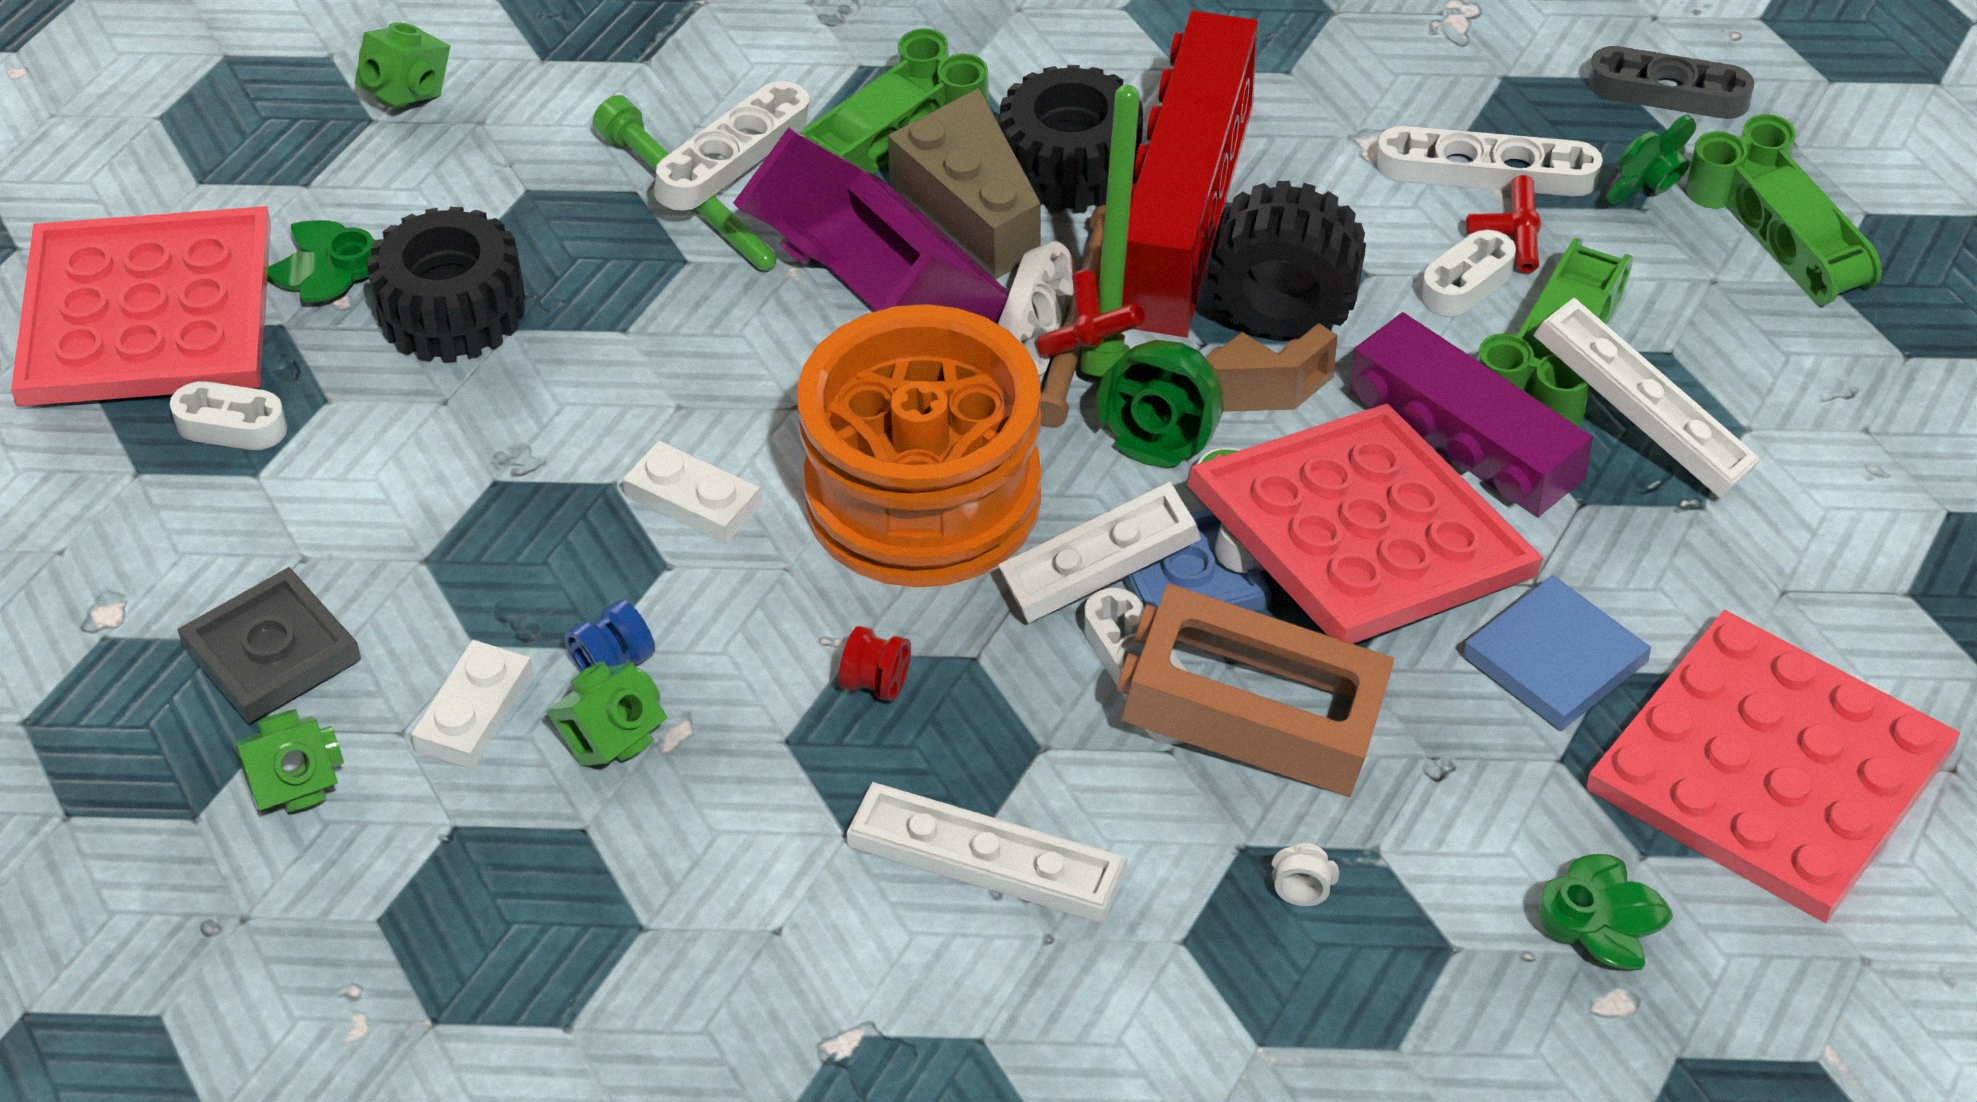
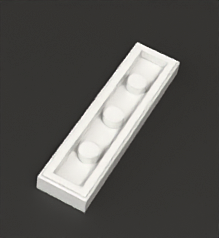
M1571 299L1545 319L1533 335L1720 499L1743 480L1761 460L1753 451L1577 299Z
M872 782L847 831V843L850 848L1101 924L1105 923L1127 872V857L875 782Z

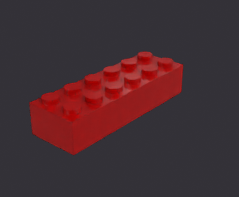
M1191 10L1184 33L1175 32L1170 53V66L1174 67L1173 69H1163L1158 97L1159 103H1162V105H1152L1147 125V140H1150V144L1141 143L1139 145L1135 163V178L1138 179V182L1132 183L1122 307L1131 303H1137L1143 308L1145 313L1144 324L1134 328L1135 330L1188 338L1212 254L1218 224L1225 208L1253 110L1258 20Z

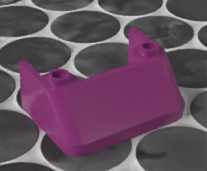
M790 127L787 128L733 202L739 210L773 226L781 233L784 238L779 245L788 254L806 265L812 258L827 265L875 311L895 306L928 304L959 308L984 316L995 323H998L1010 293L1004 286L885 181Z

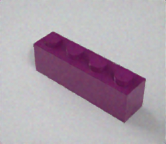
M1401 312L1354 348L1350 385L1352 393L1370 407H1377L1388 403L1429 445L1450 458L1456 466L1469 471L1497 490L1506 500L1518 504L1535 517L1539 518L1586 479L1593 440L1592 435L1406 313Z

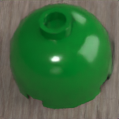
M1153 340L1136 345L1108 369L1097 391V414L1102 426L1104 427L1108 422L1111 431L1118 437L1114 444L1125 455L1145 465L1168 468L1179 465L1183 459L1196 456L1212 439L1224 411L1223 387L1214 366L1200 351L1181 342Z

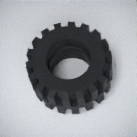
M1067 65V68L1058 69L1056 66L1043 68V73L1037 74L1032 72L1024 76L1023 83H1014L1007 90V97L1002 98L999 126L1041 205H1050V210L1063 211V208H1074L1075 212L1087 211V207L1092 205L1097 207L1106 205L1114 100L1117 89L1123 85V79L1115 74L1105 75L1103 74V69L1096 67L1083 69L1080 68V65ZM1140 100L1132 183H1136L1138 180L1135 178V163L1139 145L1142 143L1143 106Z
M1277 181L1276 187L1269 188L1265 183L1252 187L1251 195L1241 192L1233 198L1232 206L1225 207L1215 236L1208 267L1207 285L1208 291L1214 292L1212 301L1218 310H1228L1226 318L1235 326L1241 323L1246 325V332L1255 336L1264 333L1272 335L1271 340L1284 342V337L1300 339L1318 323L1332 330L1333 324L1341 326L1348 319L1349 310L1354 309L1357 301L1366 250V243L1364 242L1365 232L1362 223L1355 222L1356 213L1349 205L1339 206V197L1329 191L1322 195L1315 192L1316 186L1303 183L1301 188L1291 186L1290 181Z
M450 206L449 210L438 211V207L426 209L425 214L416 216L412 213L401 218L402 224L399 226L390 225L382 232L383 239L375 240L370 249L372 256L367 259L370 284L379 326L382 327L383 335L389 343H397L398 350L407 355L416 351L419 359L431 361L434 357H443V361H457V356L468 354L469 358L481 355V349L487 346L494 349L503 343L502 335H512L518 328L517 319L523 318L525 312V293L518 250L511 231H505L504 223L497 218L487 220V214L476 209L471 212H464L463 207Z

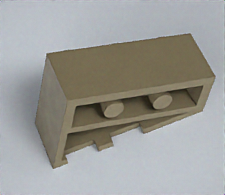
M979 88L888 135L890 186L906 198L992 277L997 279L1020 266L1023 255L1028 250L1041 246V203Z

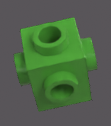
M401 22L391 23L389 28L364 32L362 45L359 50V61L354 84L374 94L375 100L378 103L392 108H405L411 102L440 97L451 45L414 25Z
M604 661L593 664L570 681L574 691L546 710L581 766L605 764L616 756L620 761L634 756L654 740L650 731L668 718L658 703L660 693L656 684L646 672L636 668L633 662L609 667Z
M296 709L281 712L258 721L260 733L233 742L254 805L259 811L284 802L287 812H291L325 800L324 788L338 784L333 767L344 764L332 726L320 729L317 719L311 715L300 719ZM290 751H301L302 759L300 764L292 770H284L282 768L283 757Z

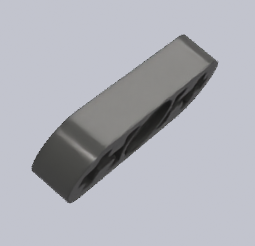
M1607 46L1597 50L1591 58L1588 85L1593 93L1609 100L1722 119H1733L1744 115L1749 110L1754 79L1748 71L1735 65L1621 46ZM1670 78L1678 80L1684 85L1668 86L1659 83L1657 80Z

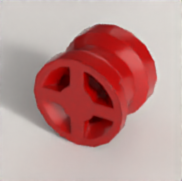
M856 626L851 632L842 654L838 676L840 687L853 692L861 688L870 689L875 692L878 699L888 702L894 701L898 697L908 673L911 658L910 640L900 636H893L888 640L876 637L873 629Z

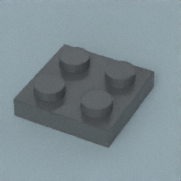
M290 567L177 629L182 646L248 723L253 722L361 659L357 641Z

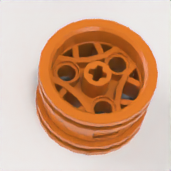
M928 304L895 306L865 314L840 326L817 345L805 362L797 385L801 442L807 453L803 465L807 518L816 539L835 560L859 575L885 584L916 588L945 586L972 579L999 566L998 564L1006 561L1024 545L1037 523L1041 505V466L1039 450L1036 445L1041 427V389L1038 369L1028 350L1010 331L984 316L959 308Z

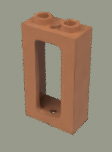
M1167 583L1159 607L1146 604L1134 640V642L1145 645L1141 657L1128 653L1116 689V691L1128 695L1121 721L1351 797L1368 751L1395 658L1345 641L1341 642L1339 639ZM1177 640L1352 698L1346 720L1334 721L1178 669L1172 665L1169 658L1174 643Z

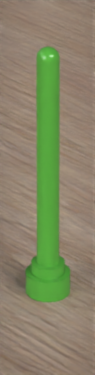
M1128 84L1122 85L1117 89L1114 100L1098 292L1101 314L1122 307L1140 99L1138 90ZM1120 333L1105 338L1104 342L1097 347L1082 346L1081 371L1103 377L1108 369L1130 350V347L1125 344V335Z
M623 95L609 97L596 109L592 121L594 129L611 145L629 146L656 172L657 164L669 153L644 130L641 111ZM715 196L694 208L758 269L768 271L775 266L777 262L775 252Z

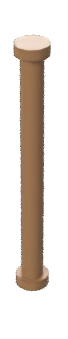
M1106 205L1095 208L1092 213L1090 228L1093 232L1081 270H1091L1096 274L1098 292ZM1074 293L1063 327L1077 321ZM1082 346L1053 357L1043 393L1041 394L1040 411L1042 426L1053 428L1065 423L1069 412L1066 397Z

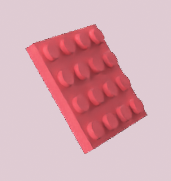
M260 206L33 224L11 385L16 406L174 394L182 386L196 381H207L246 388L261 387L267 272L271 235V220L268 207Z
M1388 403L1194 465L1191 468L1187 486L1324 633L1327 636L1339 639L1341 642L1345 641L1354 644L1537 577L1543 561V557Z
M1724 609L1589 773L1586 790L1820 921L1827 923L1955 750L1960 732Z

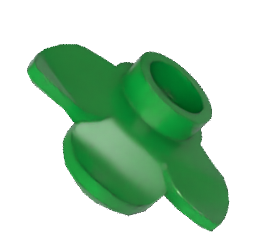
M1687 114L1679 117L1661 135L1650 131L1632 141L1623 151L1617 162V169L1623 177L1608 192L1606 199L1611 204H1620L1627 201L1642 188L1649 187L1655 194H1661L1674 186L1690 167V161L1684 156V146L1696 130L1695 120Z
M312 220L295 222L291 224V232L299 251L268 266L267 272L268 279L278 287L293 291L300 290L302 302L330 300L345 292L353 281L362 280L369 276L367 259L372 256L370 249L375 239L364 229L355 227L345 228L341 223L335 221Z
M1608 854L1585 855L1574 860L1568 869L1566 877H1557L1550 880L1539 896V920L1543 928L1552 937L1570 944L1582 942L1595 959L1620 969L1642 970L1645 965V955L1638 938L1661 931L1673 918L1670 907L1657 891L1640 882H1627L1625 862L1618 857Z

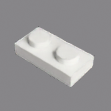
M658 441L623 478L626 497L726 544L762 505L761 487L661 441Z
M472 639L412 732L411 738L414 751L474 770L533 676L531 657Z

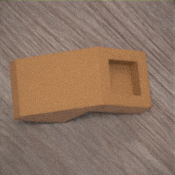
M1318 323L1300 339L1289 341L1280 354H1277L1244 332H1241L1222 348L1217 347L1206 356V359L1214 366L1223 387V412L1293 410L1299 407L1334 377L1337 334Z

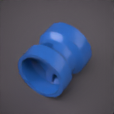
M624 599L618 600L604 608L599 620L594 623L581 622L566 631L564 635L568 653L579 672L600 661H604L608 667L632 662L636 665L655 653V642L645 620Z

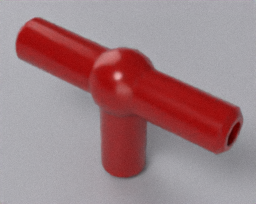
M1519 175L1511 181L1512 212L1468 214L1466 216V235L1481 230H1493L1507 236H1514L1516 269L1522 273H1532L1539 268L1537 234L1542 223L1539 214L1536 212L1534 180L1530 176Z
M1091 270L1078 271L1072 276L1077 314L1076 323L1040 335L1037 339V349L1042 356L1049 358L1081 346L1097 347L1104 342L1105 338L1142 326L1145 321L1144 310L1139 304L1131 303L1101 314L1096 274Z

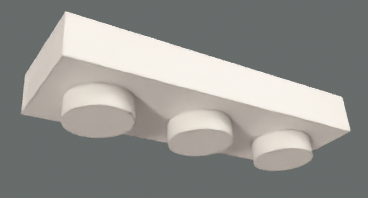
M1170 481L998 565L1027 623H1030L1200 541L1201 537L1195 521Z

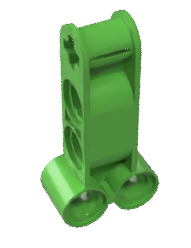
M925 28L912 30L905 33L899 40V64L805 127L799 133L875 174L889 164V134L978 88L989 105L987 65L980 57L973 54L961 53L949 56L947 39L936 30Z
M1761 114L1755 115L1746 121L1743 126L1742 135L1739 138L1736 135L1722 131L1708 132L1700 136L1695 142L1686 184V193L1689 198L1697 205L1705 208L1719 209L1728 206L1815 303L1824 306L1834 302L1837 294L1858 286L1870 289L1879 284L1882 276L1880 258L1873 245L1791 158L1795 141V129L1790 122L1776 115Z
M1574 238L1518 335L1503 333L1487 337L1480 344L1477 361L1580 428L1585 417L1590 385L1533 335L1545 319L1573 298L1577 299L1603 323L1607 324L1624 293L1630 276L1633 257L1632 255L1625 254L1623 258H1618L1582 246V239Z

